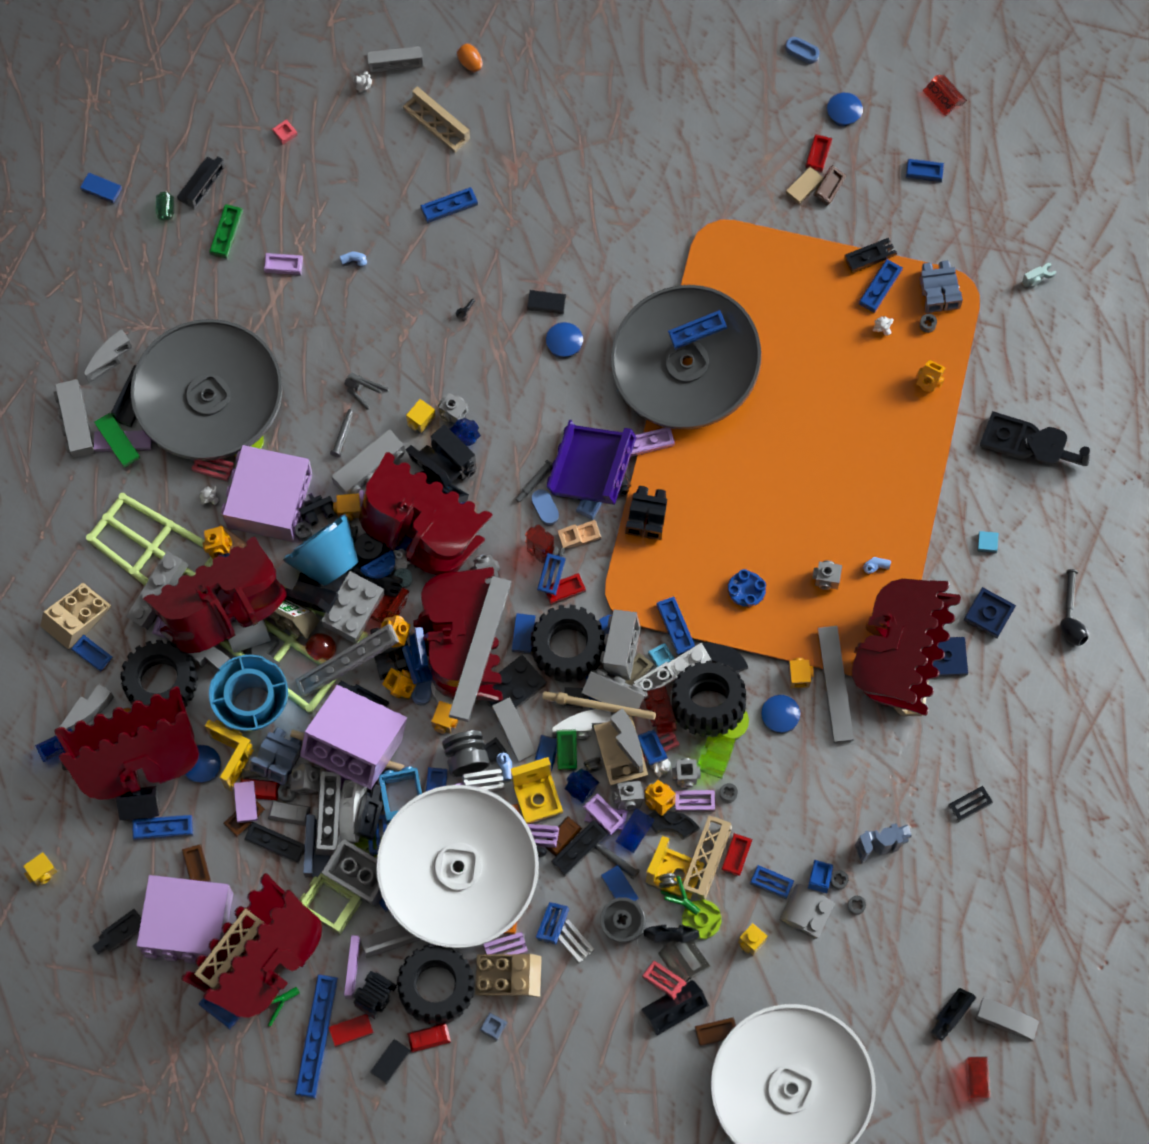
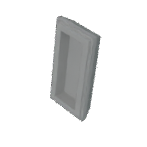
M272 800L268 819L306 826V818L310 813L311 807Z

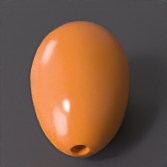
M464 44L457 50V58L466 69L478 72L482 68V58L473 45Z

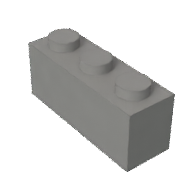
M597 668V670L593 669L590 672L582 691L583 694L604 703L640 709L647 693L643 691L641 686L636 684L631 686L625 683L626 680L618 676L613 678L607 675V671Z

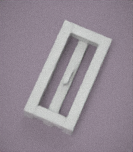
M501 769L468 773L462 776L463 785L472 786L498 782V785L478 788L490 792L504 790L505 788ZM496 776L494 778L468 781V779Z
M566 920L561 932L568 937L582 953V956H579L561 935L558 940L575 960L580 963L594 951V948L569 920ZM566 927H569V928H570V930L577 936V938H578V939L584 944V946L588 949L587 951H585V950L582 948V946H581V945L575 940V938L568 932V930L566 929Z

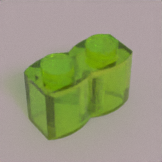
M717 734V737L708 736L705 743V748H708L705 755L701 754L698 763L701 766L700 772L723 779L736 740L721 734Z

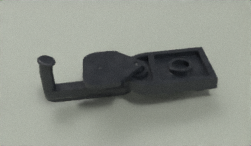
M994 411L991 413L980 442V447L1016 458H1028L1035 455L1037 460L1048 464H1055L1062 459L1081 466H1088L1090 461V448L1087 446L1082 447L1079 450V454L1064 450L1067 443V434L1064 431L1053 427H1047L1039 431L1030 422Z

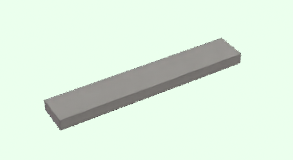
M391 624L384 626L295 679L301 696H309L397 644L399 640Z
M838 627L818 628L834 743L853 741L854 736Z

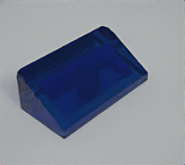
M57 736L35 745L43 763L66 752Z
M636 808L616 839V843L635 853L655 820Z

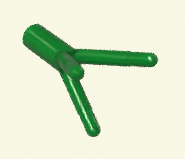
M677 876L676 879L683 899L664 890H661L660 893L667 896L664 897V900L683 905L696 916L701 909L688 900L681 878Z
M297 987L275 997L271 1004L279 1001L280 1003L271 1017L268 1027L272 1026L284 1003L300 994Z

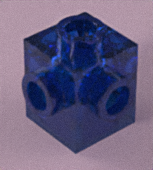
M465 417L457 420L449 428L467 447L473 445L481 437L477 423Z
M581 768L576 773L573 771L566 779L568 783L564 789L572 797L584 803L592 796L600 782L590 772Z

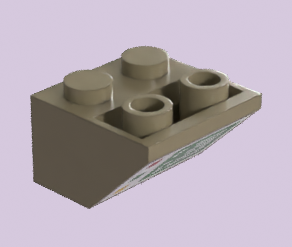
M287 598L269 616L276 621L275 625L281 630L287 629L293 636L297 638L301 636L305 639L310 636L320 622L313 611Z

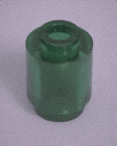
M160 192L156 195L155 214L158 219L170 220L172 215H174V196L169 192Z

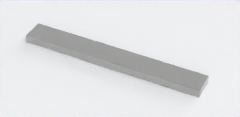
M492 576L449 718L469 722L511 587L510 580Z

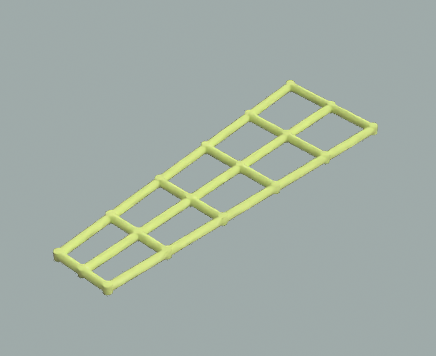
M125 493L119 494L117 500L86 536L88 543H91L144 586L149 579L139 571L152 554L160 559L163 558L165 552L158 547L171 530L202 548L203 542H205L204 539L130 498ZM123 503L128 504L165 526L152 543L113 518ZM107 523L146 549L133 567L96 539ZM210 557L204 565L210 567L213 564V559ZM186 568L183 574L194 576L196 573ZM310 609L311 611L314 612V614L317 613V614H319V615H321V616H323V617H324V615L326 614V613H324V612H320V611H317V610H314V609ZM265 620L268 631L285 642L273 657L275 660L280 662L290 647H293L318 665L326 662L319 655L296 641L297 637L292 634L290 636ZM363 631L358 642L368 637V633ZM226 639L218 643L235 657L245 655L242 651L234 653L229 641ZM336 680L322 687L309 704L289 688L288 698L308 714H312Z

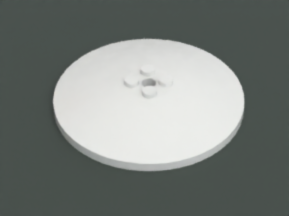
M467 785L438 787L426 791L409 801L398 811L387 826L377 856L379 888L392 915L405 929L416 937L444 947L461 948L476 946L502 935L520 919L529 906L538 880L539 862L536 843L523 817L500 796L490 791ZM462 861L464 863V870L459 873L453 870L454 862Z
M783 1004L753 1013L741 1021L728 1034L714 1061L711 1076L712 1102L721 1127L734 1144H855L869 1123L875 1103V1075L870 1057L864 1045L844 1022L828 1012L815 1007ZM787 1085H796L797 1093L794 1095L789 1094L786 1091Z

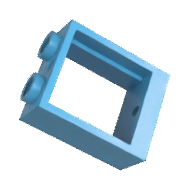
M405 767L401 769L402 771L398 772L389 770L379 776L388 825L399 810L390 812L385 784L414 779L418 796L422 794L417 768Z

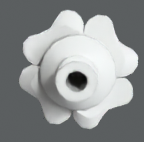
M367 71L362 74L360 73L359 77H353V82L357 84L356 90L359 93L370 88L372 80Z
M886 316L875 320L873 331L883 332L885 336L891 334L890 326L894 321L893 318L889 319Z
M207 486L200 492L201 505L209 502L214 505L218 503L216 486L211 488Z
M403 549L394 550L395 570L406 569L407 564H410L407 561L406 553Z
M667 759L652 766L650 765V768L657 773L658 777L666 776L667 772L670 771L671 764Z

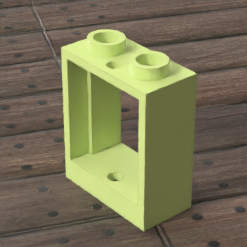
M320 873L318 877L315 876L309 885L311 888L308 893H304L299 900L308 908L323 885L350 900L334 924L311 910L321 920L322 925L341 935L361 905L362 900L359 896Z

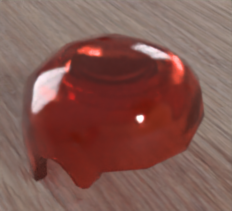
M316 633L306 642L305 649L314 660L326 658L325 660L327 661L336 654V643L330 635Z

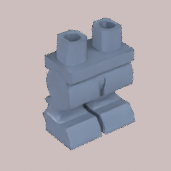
M948 260L939 262V269L934 270L932 263L922 264L920 284L922 295L926 296L925 313L942 311L943 308L944 311L961 308L963 299L962 293L959 291L955 267H951Z
M277 727L273 733L269 732L266 739L259 748L257 757L254 756L250 760V771L265 778L268 775V779L285 785L288 774L292 772V768L300 757L302 740L293 737L291 740L285 739L286 732Z
M897 823L890 827L884 828L881 833L877 830L865 831L863 835L859 836L855 847L861 863H864L872 849L879 855L887 854L891 849L892 852L898 851L902 844L908 843V838H911L912 835L908 825L898 827Z

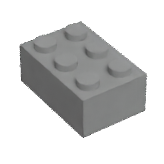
M350 571L338 591L339 596L329 614L326 613L324 615L322 626L356 644L383 598L384 589Z
M614 609L613 616H609L608 620L610 630L609 634L605 635L604 644L606 645L605 652L602 651L601 663H603V670L608 672L607 675L613 678L618 676L630 681L641 627L637 612Z
M342 839L323 869L322 874L376 907L382 898L377 877V859Z

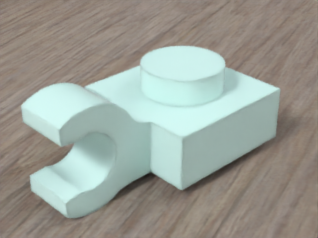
M1047 263L1042 268L1040 266L1025 273L1022 280L1025 288L1030 285L1035 286L1042 281V277L1047 279L1053 278L1056 275V271H1047L1052 264Z

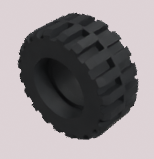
M571 604L570 608L558 605L559 609H549L548 614L545 615L543 613L539 617L540 621L535 622L533 626L534 631L531 632L533 658L537 662V667L545 671L546 676H554L557 681H561V678L566 679V682H572V678H577V681L583 679V675L589 676L590 672L593 669H597L600 665L601 654L605 649L604 630H602L600 621L595 619V615L592 612L588 614L585 608L580 607V609H576V605ZM561 630H576L584 635L586 647L577 656L570 658L561 657L552 652L550 648L551 638Z
M156 640V643L153 644L151 641L145 642L146 646L141 647L138 645L135 647L136 652L134 654L130 652L127 655L128 662H123V671L120 673L122 689L128 701L132 704L134 701L139 700L144 705H148L152 695L159 694L162 698H168L170 689L179 687L182 701L186 708L188 706L187 701H192L194 698L193 691H197L198 686L196 682L198 680L196 668L190 655L180 651L171 641H167L166 644L163 640ZM166 664L175 668L177 679L174 685L167 691L150 693L142 687L143 675L151 667Z
M706 661V663L697 662L695 666L689 665L685 668V672L681 671L677 675L672 689V713L675 720L680 723L684 730L689 729V733L693 735L698 733L700 737H706V735L717 737V734L720 733L722 735L727 734L729 729L734 730L737 727V723L742 721L746 710L745 683L738 672H733L732 667L728 665L725 667L721 662H717V664L712 663V661ZM702 691H715L722 694L726 701L716 707H702L693 702L691 698Z
M429 944L424 945L423 949L419 950L417 948L412 951L413 954L407 956L404 959L405 963L400 966L396 982L398 995L407 1013L413 1015L417 1021L422 1020L424 1024L429 1025L431 1023L442 1025V1022L445 1021L450 1023L454 1021L453 1018L464 1014L465 1008L468 1009L471 1004L470 1001L473 998L475 986L473 972L467 959H464L459 951H454L453 947H442L439 945L430 947ZM432 967L447 969L455 980L453 993L447 999L440 1002L426 1001L417 991L418 977L422 972Z

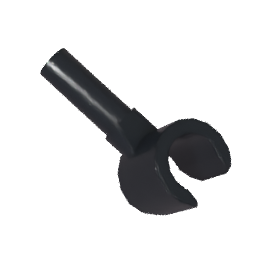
M472 298L466 307L457 309L456 317L460 313H465L461 318L462 321H465L468 318L467 312L475 303V300Z

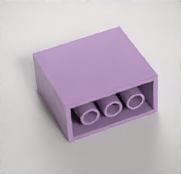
M243 445L241 451H238L236 456L237 467L232 470V484L228 486L226 491L227 502L222 505L221 514H223V521H225L228 529L294 542L296 535L295 527L301 517L299 509H302L304 506L303 502H305L312 477L310 460Z
M336 685L306 729L300 757L371 790L402 742L407 717Z
M149 875L137 947L142 955L149 959H156L157 956L165 957L164 959L167 961L184 959V962L196 964V959L200 955H210L209 942L215 938L221 940L224 937L222 926L229 922L233 892L229 884Z

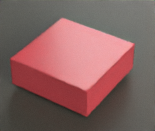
M287 119L272 129V132L282 144L297 136V131Z

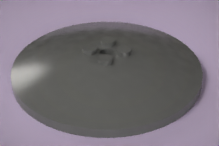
M679 285L662 289L647 296L629 311L621 322L613 341L611 366L620 394L637 414L659 426L688 430L717 423L728 417L744 403L757 382L762 352L755 324L738 302L713 288L699 285ZM716 311H721L727 329L678 349L674 348L668 334L669 330ZM691 358L693 362L691 365L685 366L683 365V360Z
M217 319L195 320L169 329L147 347L133 373L131 400L141 428L160 448L185 459L217 460L237 454L238 451H241L243 445L252 446L267 432L280 408L283 390L282 378L274 354L268 345L255 333L229 321ZM212 392L214 395L210 399H205L204 394Z

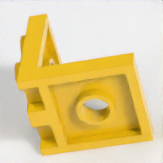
M208 719L205 727L209 737L235 750L220 776L224 788L232 791L234 783L239 779L242 769L245 768L254 752L253 746L250 744L249 739L242 736L243 734L235 729L229 730L225 728L226 725L224 723Z
M548 757L510 769L514 791L523 819L527 824L563 814V809L551 776V764ZM537 795L544 798V802L540 805L533 802V798Z
M662 836L647 870L646 883L683 898L678 882L673 887L660 888L659 883L661 881L658 880V876L681 870L685 874V877L681 879L683 884L693 858L669 849L670 838ZM697 861L695 865L697 870H703L705 863ZM698 876L690 879L689 887L696 888L699 881ZM685 891L687 898L690 901L693 893Z

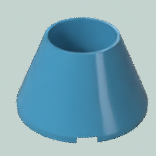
M346 514L338 517L336 521L331 524L329 523L296 547L291 554L283 558L284 562L323 586L330 584L358 563V558Z
M242 655L225 662L211 680L209 687V701L216 717L228 727L239 731H255L272 724L283 712L288 699V685L281 669L275 663L258 655ZM255 687L263 689L268 693L265 703L256 710L242 711L234 706L236 697L245 689Z

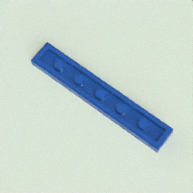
M318 974L295 1091L296 1096L316 1099L338 977Z

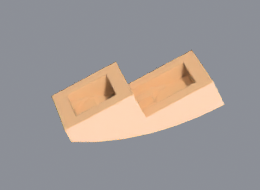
M596 520L579 526L574 524L558 530L562 546L565 549L602 539Z

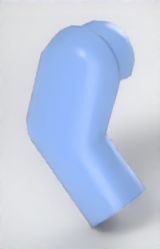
M353 251L339 256L342 265L352 261H357L358 266L367 264L365 254Z
M873 557L864 564L863 569L868 574L875 572L879 568L889 570L891 560Z
M500 753L497 755L496 761L502 770L503 781H511L510 769L512 768V761L507 753Z

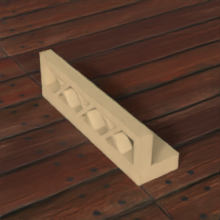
M416 87L412 91L413 97L403 106V110L453 152H457L470 139L469 129L419 87ZM416 102L421 106V111H413L410 107ZM423 115H432L434 122H426L423 119ZM436 126H445L447 133H439L436 130ZM449 137H458L460 141L454 146L449 141Z
M712 816L707 818L683 883L685 891L696 894L698 899L706 900L732 830L730 822ZM711 822L722 825L719 832L711 835L709 830ZM712 840L714 844L713 850L705 853L702 848L703 843ZM705 858L707 862L706 868L698 871L695 866L696 862ZM698 876L701 882L698 889L688 886L690 879Z
M245 909L199 967L195 975L214 990H218L220 987L218 976L224 972L228 974L232 972V958L235 956L243 957L246 954L244 949L245 942L250 939L257 940L259 937L257 927L264 922ZM247 915L256 921L250 929H242V921ZM240 933L241 941L239 944L230 946L229 937L232 934ZM227 949L228 958L223 962H217L216 954L219 950ZM214 966L215 975L211 980H208L201 974L206 967Z

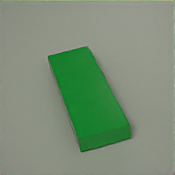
M224 205L209 251L210 255L228 259L243 208Z
M110 412L94 422L124 468L140 459L139 454Z

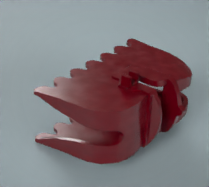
M386 452L366 485L359 515V521L363 530L374 539L385 543L386 547L393 551L397 546L401 545L405 536L411 538L412 542L407 546L405 552L407 561L427 573L440 575L457 572L468 558L485 542L484 537L476 534L492 518V513L489 511L476 513L474 511L476 506L473 502L459 503V494L457 492L451 491L448 494H444L442 492L443 485L440 482L427 484L425 473L410 474L411 467L408 463L404 462L395 465L393 463L394 455Z
M255 536L247 540L246 547H233L229 551L230 555L228 557H215L210 567L205 565L199 566L195 570L196 574L194 576H181L176 586L165 585L162 587L160 595L149 594L143 598L144 602L166 624V626L160 628V633L173 642L180 651L199 653L210 649L221 641H225L226 638L229 640L236 636L231 625L232 621L237 620L242 627L254 626L270 616L286 598L287 593L284 586L276 579V569Z
M493 567L443 573L430 579L422 589L423 611L413 621V627H423V640H425L426 652L430 660L432 682L435 688L445 697L451 699L455 697L490 586L485 581L494 576ZM496 637L494 638L491 650L499 646V640ZM489 654L476 700L495 702L503 700L502 692L493 689L494 685L501 684L502 682L501 675L491 670L500 664L498 655Z
M902 578L889 582L877 594L872 616H869L865 627L873 635L868 636L864 643H858L854 651L856 657L852 667V677L856 686L863 690L874 702L909 710L923 716L928 715L929 708L926 704L922 703V700L934 694V689L928 685V680L937 678L939 670L933 666V662L942 660L945 656L944 651L938 648V644L949 640V632L943 629L945 624H951L955 620V615L949 611V607L956 606L961 601L960 594L944 593L950 586L949 581Z
M179 687L170 689L168 698H162L159 694L152 695L148 705H144L139 700L134 701L129 712L124 711L121 707H116L112 711L113 716L111 718H106L103 714H97L93 718L94 722L92 725H87L82 720L77 721L72 732H69L64 727L54 730L66 753L59 755L60 761L69 771L80 791L88 797L98 800L112 799L129 791L135 792L140 790L138 769L142 768L149 782L163 784L189 772L199 758L198 747L194 741L195 735L184 707Z
M264 873L260 879L262 889L260 891L251 890L248 893L249 906H239L234 912L238 919L242 912L247 909L264 923L257 927L259 937L256 941L250 939L245 942L244 949L246 954L243 957L235 956L232 958L231 966L233 970L231 973L224 972L218 976V983L220 984L218 990H214L196 976V972L188 971L181 978L182 981L204 992V999L223 1007L238 1017L250 1018L266 1010L279 991L283 990L288 982L274 972V969L279 963L290 971H295L300 966L303 967L316 950L321 939L322 923L318 916L309 910L289 889L284 891L267 873ZM247 915L242 921V929H250L256 921ZM227 922L222 926L224 935L232 927V923ZM240 933L232 934L229 937L230 946L238 945L241 941ZM215 938L209 942L211 952L221 940ZM227 949L219 950L216 954L217 962H223L228 958ZM200 955L197 957L196 965L198 969L208 956ZM206 967L201 974L208 980H211L215 975V967Z

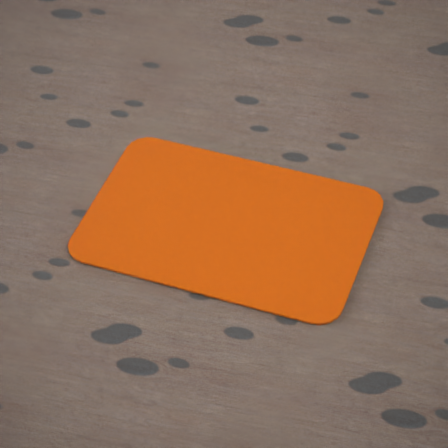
M721 219L708 223L699 230L690 247L681 285H699L713 288L730 296L745 309L755 324L760 339L762 352L760 373L748 398L728 417L702 428L688 430L671 429L675 446L637 455L630 483L631 487H629L606 577L605 597L612 612L614 609L637 612L640 627L668 633L656 603L674 596L692 639L721 644L733 649L784 661L804 658V660H809L810 666L823 669L818 628L837 626L844 674L852 676L853 662L856 657L854 653L858 643H864L868 636L873 635L865 627L869 616H872L877 594L885 585L894 580L902 578L922 580L980 310V294L975 283L965 273L955 269L959 291H961L963 299L961 308L946 311L943 308L942 311L925 313L926 296L922 295L920 276L922 264L928 262L896 255L888 260L903 267L902 272L876 312L873 313L859 305V301L886 260L852 273L844 256L860 249V247L737 220ZM932 263L933 270L939 269L938 264ZM932 314L936 317L937 325L933 332L926 333L920 329L919 324L923 315ZM882 316H886L889 319L893 318L894 320L890 326L891 334L887 336L883 332L873 331L875 320ZM926 320L925 325L931 326L932 322L929 323V320ZM685 358L683 360V365L689 366L692 364L693 360L691 358ZM928 360L946 368L942 375L945 379L941 387L936 388L934 392H926L916 385L919 379L916 375L920 367L924 368ZM646 420L643 433L666 427ZM638 486L647 487L648 495L655 496L656 489L666 491L667 508L661 540L644 537L648 518L645 519L642 537L625 534L633 494L636 493ZM873 557L891 560L889 570L879 568L871 574L866 573L863 566ZM828 560L834 562V564L842 565L838 589L830 588L829 590L819 588V586H815L816 579H812L814 567L818 568L819 561ZM742 569L756 573L766 582V593L763 600L751 607L736 604L728 593L730 579Z

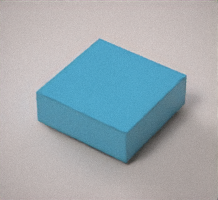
M979 531L977 551L997 553L999 533Z
M666 643L648 652L656 668L665 662L669 663L675 659Z

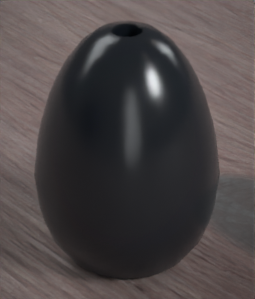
M1067 617L1060 622L1063 636L1072 645L1081 646L1088 640V629L1080 621Z

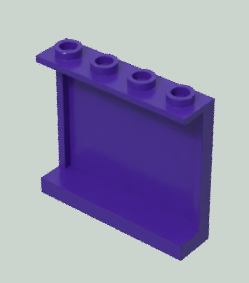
M569 420L563 431L562 442L558 446L557 457L552 464L551 475L547 479V488L552 495L615 505L637 438L630 428H624L623 432L577 426L572 420Z

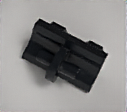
M310 493L308 494L310 500L303 502L305 507L299 509L302 520H305L311 527L319 523L316 515L322 512L326 519L335 516L331 496L322 499L321 495L314 497Z

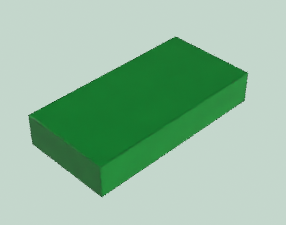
M576 729L557 730L558 769H577Z

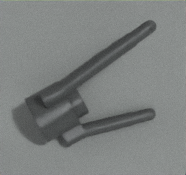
M350 373L344 383L348 387L347 392L351 393L366 409H369V406L355 392L356 390L360 391L363 386L377 393H381L380 389L389 390L388 387L367 380L360 375L357 376L354 373Z

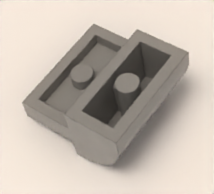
M264 619L258 622V624L249 627L240 626L237 620L231 622L236 636L230 638L229 643L234 653L271 641Z
M796 884L780 920L795 929L802 930L813 938H819L835 903L824 897L822 892L808 889V886L803 884Z

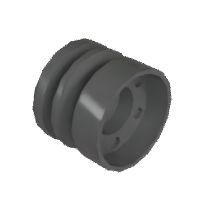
M478 730L464 731L451 735L442 741L445 756L451 757L447 761L451 776L461 777L463 774L480 772L490 766L487 751L481 750L485 746L482 740V732Z

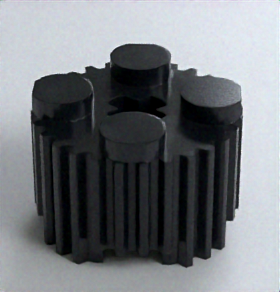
M370 971L364 980L366 983L363 988L359 987L353 996L355 998L353 1003L356 1008L375 1019L377 1018V1012L382 1013L389 1004V993L391 990L395 992L397 984L378 972Z

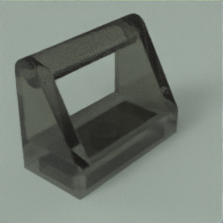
M693 940L685 944L701 965V967L695 970L691 969L676 947L681 942L671 941L658 954L669 970L686 983L710 967V964Z

